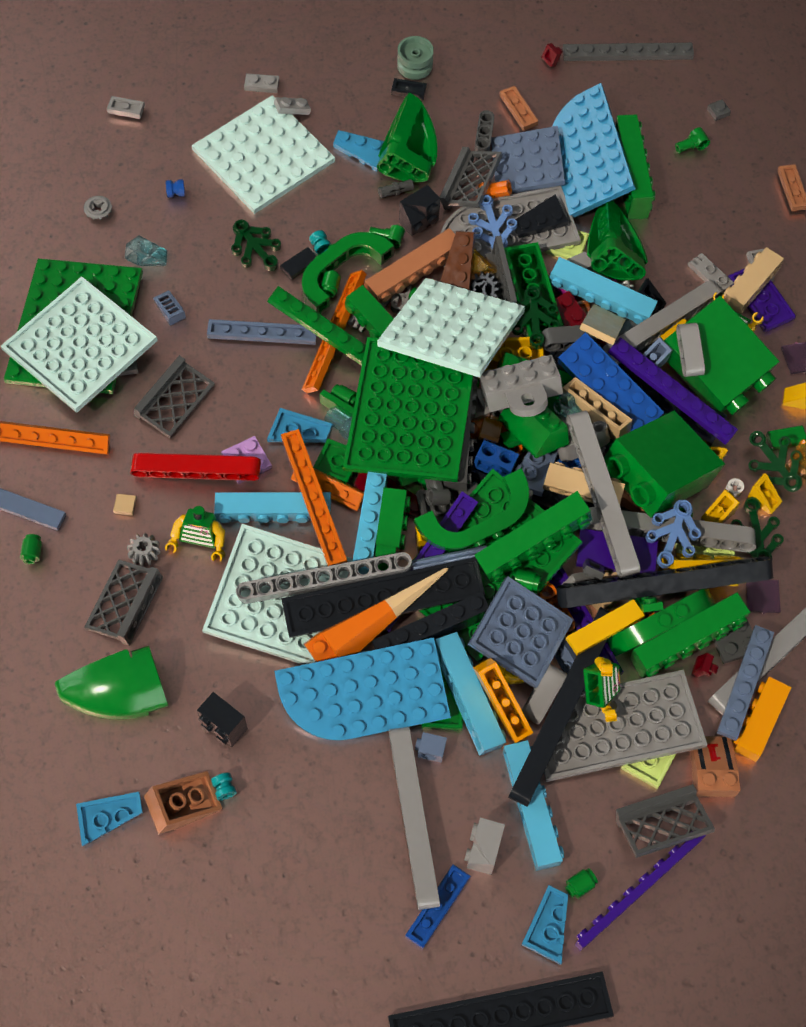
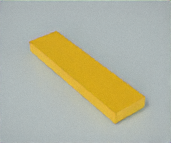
M633 599L568 635L566 641L577 656L643 619L645 615Z

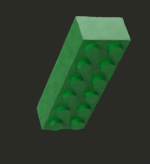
M637 114L617 115L615 125L636 188L623 195L627 219H648L649 213L653 208L652 202L655 201V190H652L653 179L652 176H649L650 164L646 161L647 149L643 146L641 121H638Z
M538 242L505 247L504 250L517 299L516 303L520 304L524 300V292L527 288L535 286L542 292V298L551 304L557 305ZM530 304L525 308L521 318L530 310ZM537 304L538 309L549 316L547 309ZM559 310L556 316H549L553 320L559 321L560 327H563ZM539 319L540 333L542 334V331L549 328V326ZM531 320L523 327L524 337H530L533 334Z
M576 491L474 556L490 582H499L506 577V573L511 570L512 572L517 571L518 568H521L523 566L522 563L538 558L539 553L546 549L548 551L554 548L559 540H567L573 536V532L580 528L582 530L591 524L590 521H592L591 511L579 492Z
M737 592L633 649L630 661L641 679L656 676L659 674L658 671L665 668L667 670L676 664L675 661L680 658L682 660L689 658L693 655L692 652L698 648L701 651L707 648L711 641L715 639L716 641L722 640L727 636V632L740 630L744 627L743 624L748 621L747 617L751 612Z

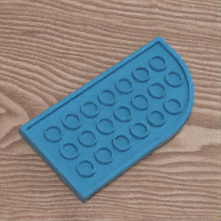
M599 83L571 99L559 112L552 127L558 126L565 185H561L565 195L569 215H572L573 218L636 189L604 87Z
M434 638L274 671L279 696L288 715L303 730L320 738L347 740L386 732L389 729L410 727L451 718Z

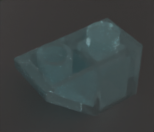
M139 235L126 244L125 259L138 266H165L167 250Z

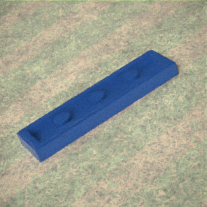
M453 864L437 887L440 907L423 909L405 937L423 949L471 876Z

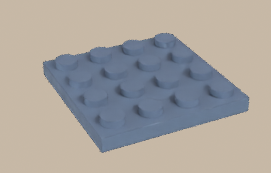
M558 126L491 138L492 152H502L503 155L494 174L495 182L509 180L512 194L565 185Z
M507 576L503 580L468 645L487 658L493 659L498 665L532 687L537 688L574 619Z

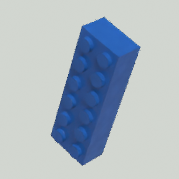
M586 332L558 357V363L572 378L576 377L632 419L631 431L663 416L664 412Z

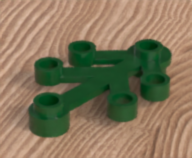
M237 220L233 225V232L236 234V238L231 247L232 254L235 256L242 254L241 243L244 237L247 240L244 256L241 258V265L245 268L252 265L251 255L254 249L263 260L264 268L268 271H274L278 267L277 258L274 255H268L260 245L269 246L273 251H278L281 249L280 240L269 239L271 237V229L268 227H253L245 220ZM251 234H261L262 238L253 237Z
M531 286L526 289L524 300L519 304L525 306V308L530 304V310L517 322L512 333L514 335L522 334L523 327L531 320L533 334L530 336V346L534 349H540L544 346V336L540 333L539 319L547 324L549 328L552 327L551 325L560 327L559 321L549 317H554L558 314V307L542 298V292L539 288ZM537 304L547 309L549 316L540 311Z
M754 431L749 437L751 444L755 447H760L772 463L751 460L748 464L749 469L753 472L759 470L777 471L783 478L768 475L772 484L783 485L789 492L798 491L802 486V479L798 475V469L803 455L798 450L791 453L792 464L789 472L785 465L787 451L791 446L790 438L782 436L779 439L780 450L777 457L766 444V437L762 432ZM761 437V442L756 443V438ZM784 439H788L787 445H782ZM795 454H800L799 459L795 460L793 458ZM758 463L757 468L753 469L752 464ZM791 480H796L794 486H790Z
M749 497L744 503V510L749 513L751 527L755 530L756 549L747 553L753 556V558H772V552L783 543V536L774 534L771 538V543L766 548H764L763 541L772 530L778 528L780 520L774 516L770 517L767 525L761 531L757 515L761 505L760 501L755 497ZM735 519L731 522L732 525L737 524L740 526H744L742 522L738 519ZM770 521H774L776 525H772ZM774 538L779 539L780 542H776Z

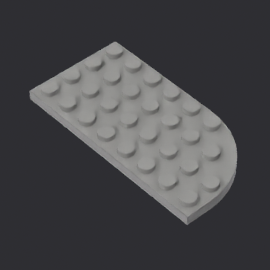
M561 186L493 198L492 210L497 221L502 214V207L509 204L513 208V214L507 220L511 218L517 219L556 194L568 220L567 226L523 238H518L514 230L507 239L508 247L538 242L541 252L550 249L564 248L565 246L580 245L581 239L573 217L569 215ZM461 207L446 220L441 233L448 228L455 234L456 231L472 232L475 227L479 226L469 223V214L476 213L479 219L489 223L486 212L480 207ZM507 220L504 222V224L499 230L500 235L507 228ZM483 229V233L493 237L492 232ZM475 239L473 266L486 263L485 254L492 253L491 244L481 239Z
M684 670L620 683V691L610 702L611 708L616 709L617 721L606 722L605 714L600 707L586 704V693L583 691L544 771L546 782L706 748L707 741Z

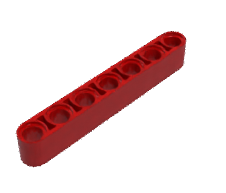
M135 453L132 458L130 474L136 477L256 481L260 475L261 459L252 456Z

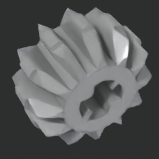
M146 533L143 534V537L137 534L136 540L130 539L131 545H127L128 557L132 559L134 564L140 562L142 567L145 562L151 566V560L157 561V555L161 553L160 548H158L160 546L159 541L155 540L153 535L148 537Z

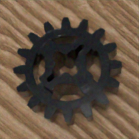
M481 272L480 276L475 274V279H471V291L501 299L498 296V293L502 292L498 288L501 286V283L497 281V277Z

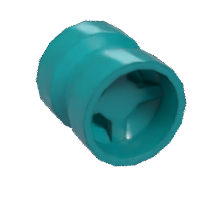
M323 230L315 231L309 237V241L314 246L317 255L322 254L331 245Z
M222 773L211 779L213 787L216 788L215 795L217 800H226L237 794L235 786L231 783V773Z

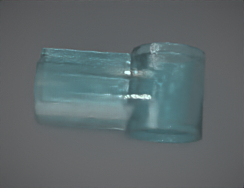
M570 393L561 394L553 405L554 411L564 417L582 412L576 405L575 398Z
M335 407L330 408L324 420L332 423L333 427L339 430L342 437L348 440L352 416H347Z

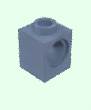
M423 732L422 738H417L415 750L418 751V758L442 763L447 737Z

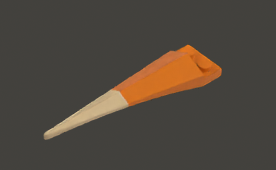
M443 568L397 594L319 632L305 642L304 646L315 662L359 653L446 573L448 568Z

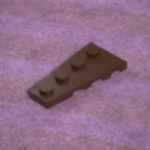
M456 231L440 282L471 291L475 243L474 232Z

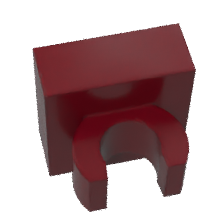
M550 43L546 45L541 58L551 68L556 67L563 51L560 47H555Z
M709 653L697 656L691 674L696 677L711 676L712 673L717 674L719 666L712 663L714 656Z

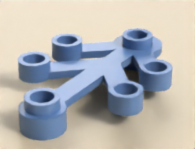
M485 195L480 208L486 212L489 223L479 219L476 213L469 214L468 221L471 225L479 226L472 230L474 233L480 232V234H475V239H481L491 244V249H493L495 237L500 236L499 230L507 218L513 214V208L509 204L502 207V214L496 221L492 210L493 198ZM513 218L507 220V228L501 234L504 248L508 247L507 239L512 231L517 228V221ZM483 229L492 232L493 237L483 233Z
M678 500L674 504L673 509L663 513H656L652 517L651 521L655 526H660L664 520L676 517L674 523L657 530H649L645 536L647 542L654 543L659 537L669 534L664 551L657 557V564L661 568H668L674 562L672 551L677 537L683 547L682 554L684 557L690 558L695 553L694 546L690 544L681 526L684 520L690 530L688 533L689 539L696 541L700 538L701 531L696 527L691 517L693 508L687 500ZM679 508H684L685 512H681ZM655 517H659L661 522H657ZM692 532H696L698 536H693ZM649 534H653L655 539H651ZM686 549H690L692 553L688 554ZM662 558L667 560L666 564L661 561Z

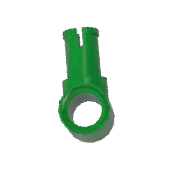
M698 127L690 132L687 139L675 143V149L678 153L690 148L703 150L710 144V139L704 130Z
M392 225L386 229L370 227L369 232L386 238L394 245V248L401 247L405 229L400 225Z

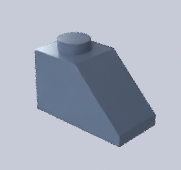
M659 337L643 355L661 368L667 362L673 349Z

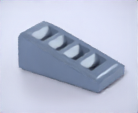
M169 290L153 298L170 326L186 318L185 311Z

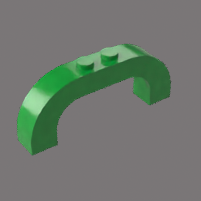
M370 232L352 233L341 238L335 244H331L326 251L315 257L303 273L302 293L305 304L321 314L330 307V297L319 287L325 272L337 269L349 258L356 255H367L380 265H383L394 256V245L386 238Z
M522 468L504 476L502 479L509 494V504L500 514L464 531L450 532L440 526L433 511H430L414 519L416 528L428 543L446 551H460L474 545L478 548L486 544L485 540L493 537V539H497L503 536V531L512 527L521 518L528 504L529 486Z
M709 588L699 589L664 608V610H660L614 634L606 642L616 657L715 605L716 601Z

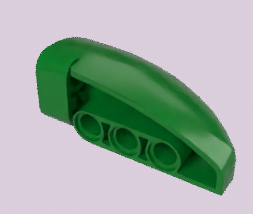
M409 92L404 98L378 154L377 170L388 177L400 181L411 179L413 182H425L429 179L432 167L437 160V138L432 120L422 101Z
M612 200L598 206L587 244V256L591 258L592 269L612 279H642L646 274L645 265L648 263L643 244L632 224L619 206Z
M149 646L131 651L132 657H130L128 650L109 655L62 677L54 683L61 702L84 714L99 718H140L148 716L149 712L168 706Z

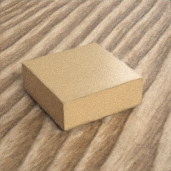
M117 494L113 509L114 514L133 516L137 500L136 496Z

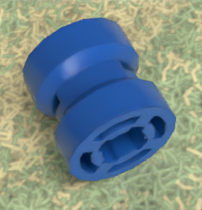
M178 179L175 183L172 180H166L168 198H173L175 194L179 197H185L183 179Z

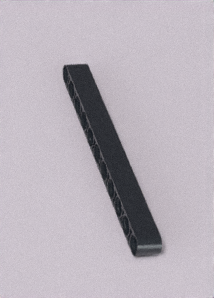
M756 557L634 574L621 578L612 577L563 584L556 587L558 607L570 608L769 580L774 578L772 558Z
M600 607L593 622L611 611ZM607 639L576 656L508 798L528 807L584 690L583 669L594 664L595 659L600 656Z

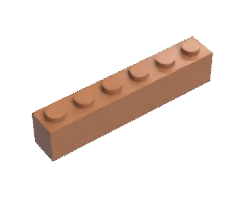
M448 228L365 280L364 287L380 304L387 302L395 294L401 293L409 285L417 283L420 278L430 275L433 270L446 264L455 233Z

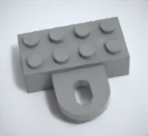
M552 355L525 360L513 365H505L493 370H486L479 377L489 412L510 408L514 415L531 417L540 414L546 409L548 397L563 394L561 377ZM533 401H534V404H533V405H530V406L524 405L525 403H529V402H533Z

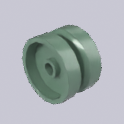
M410 36L399 43L397 69L402 76L411 80H419L431 73L433 69V46L429 40L421 36Z

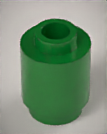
M334 270L324 273L320 288L330 298L335 297L338 293L341 276Z
M336 384L331 394L354 407L357 392L344 385Z
M27 534L22 540L20 559L24 563L35 564V562L40 560L42 548L40 536Z
M518 568L517 572L513 571L511 578L533 592V590H539L542 576L537 575L536 572Z
M589 868L586 870L582 869L566 880L567 886H565V889L572 898L575 896L579 899L594 889L598 880Z

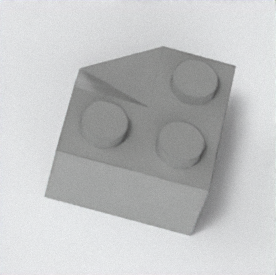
M481 817L478 824L474 823L470 841H474L472 849L467 848L464 861L468 862V869L489 875L492 874L505 824Z

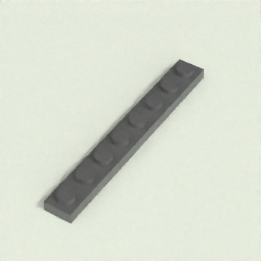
M692 42L563 44L562 47L564 61L693 60L694 58Z

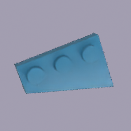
M338 130L333 147L350 157L353 156L359 159L360 163L371 166L372 170L377 172L378 154L384 141Z
M280 408L268 435L267 442H282L281 434L299 429L304 443H326L333 424Z
M140 792L77 803L82 846L91 843L143 814Z
M548 885L521 945L561 965L568 894Z

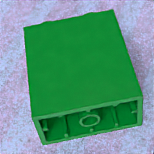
M721 296L685 323L698 324L705 364L704 375L684 377L676 331L664 340L673 349L667 360L669 365L701 401L720 412L727 409L731 415H734L749 402L744 393L752 387L758 393H761L777 379L771 371L780 361Z
M675 410L616 438L604 456L610 477L619 479L621 483L625 484L624 489L631 496L633 502L641 507L650 518L656 513H662L673 507L678 500H686L708 488L725 465L719 456Z

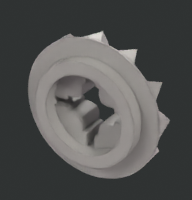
M93 196L84 204V212L87 217H91L93 220H101L103 217H108L109 213H112L111 202L104 196ZM95 207H101V211L95 210Z

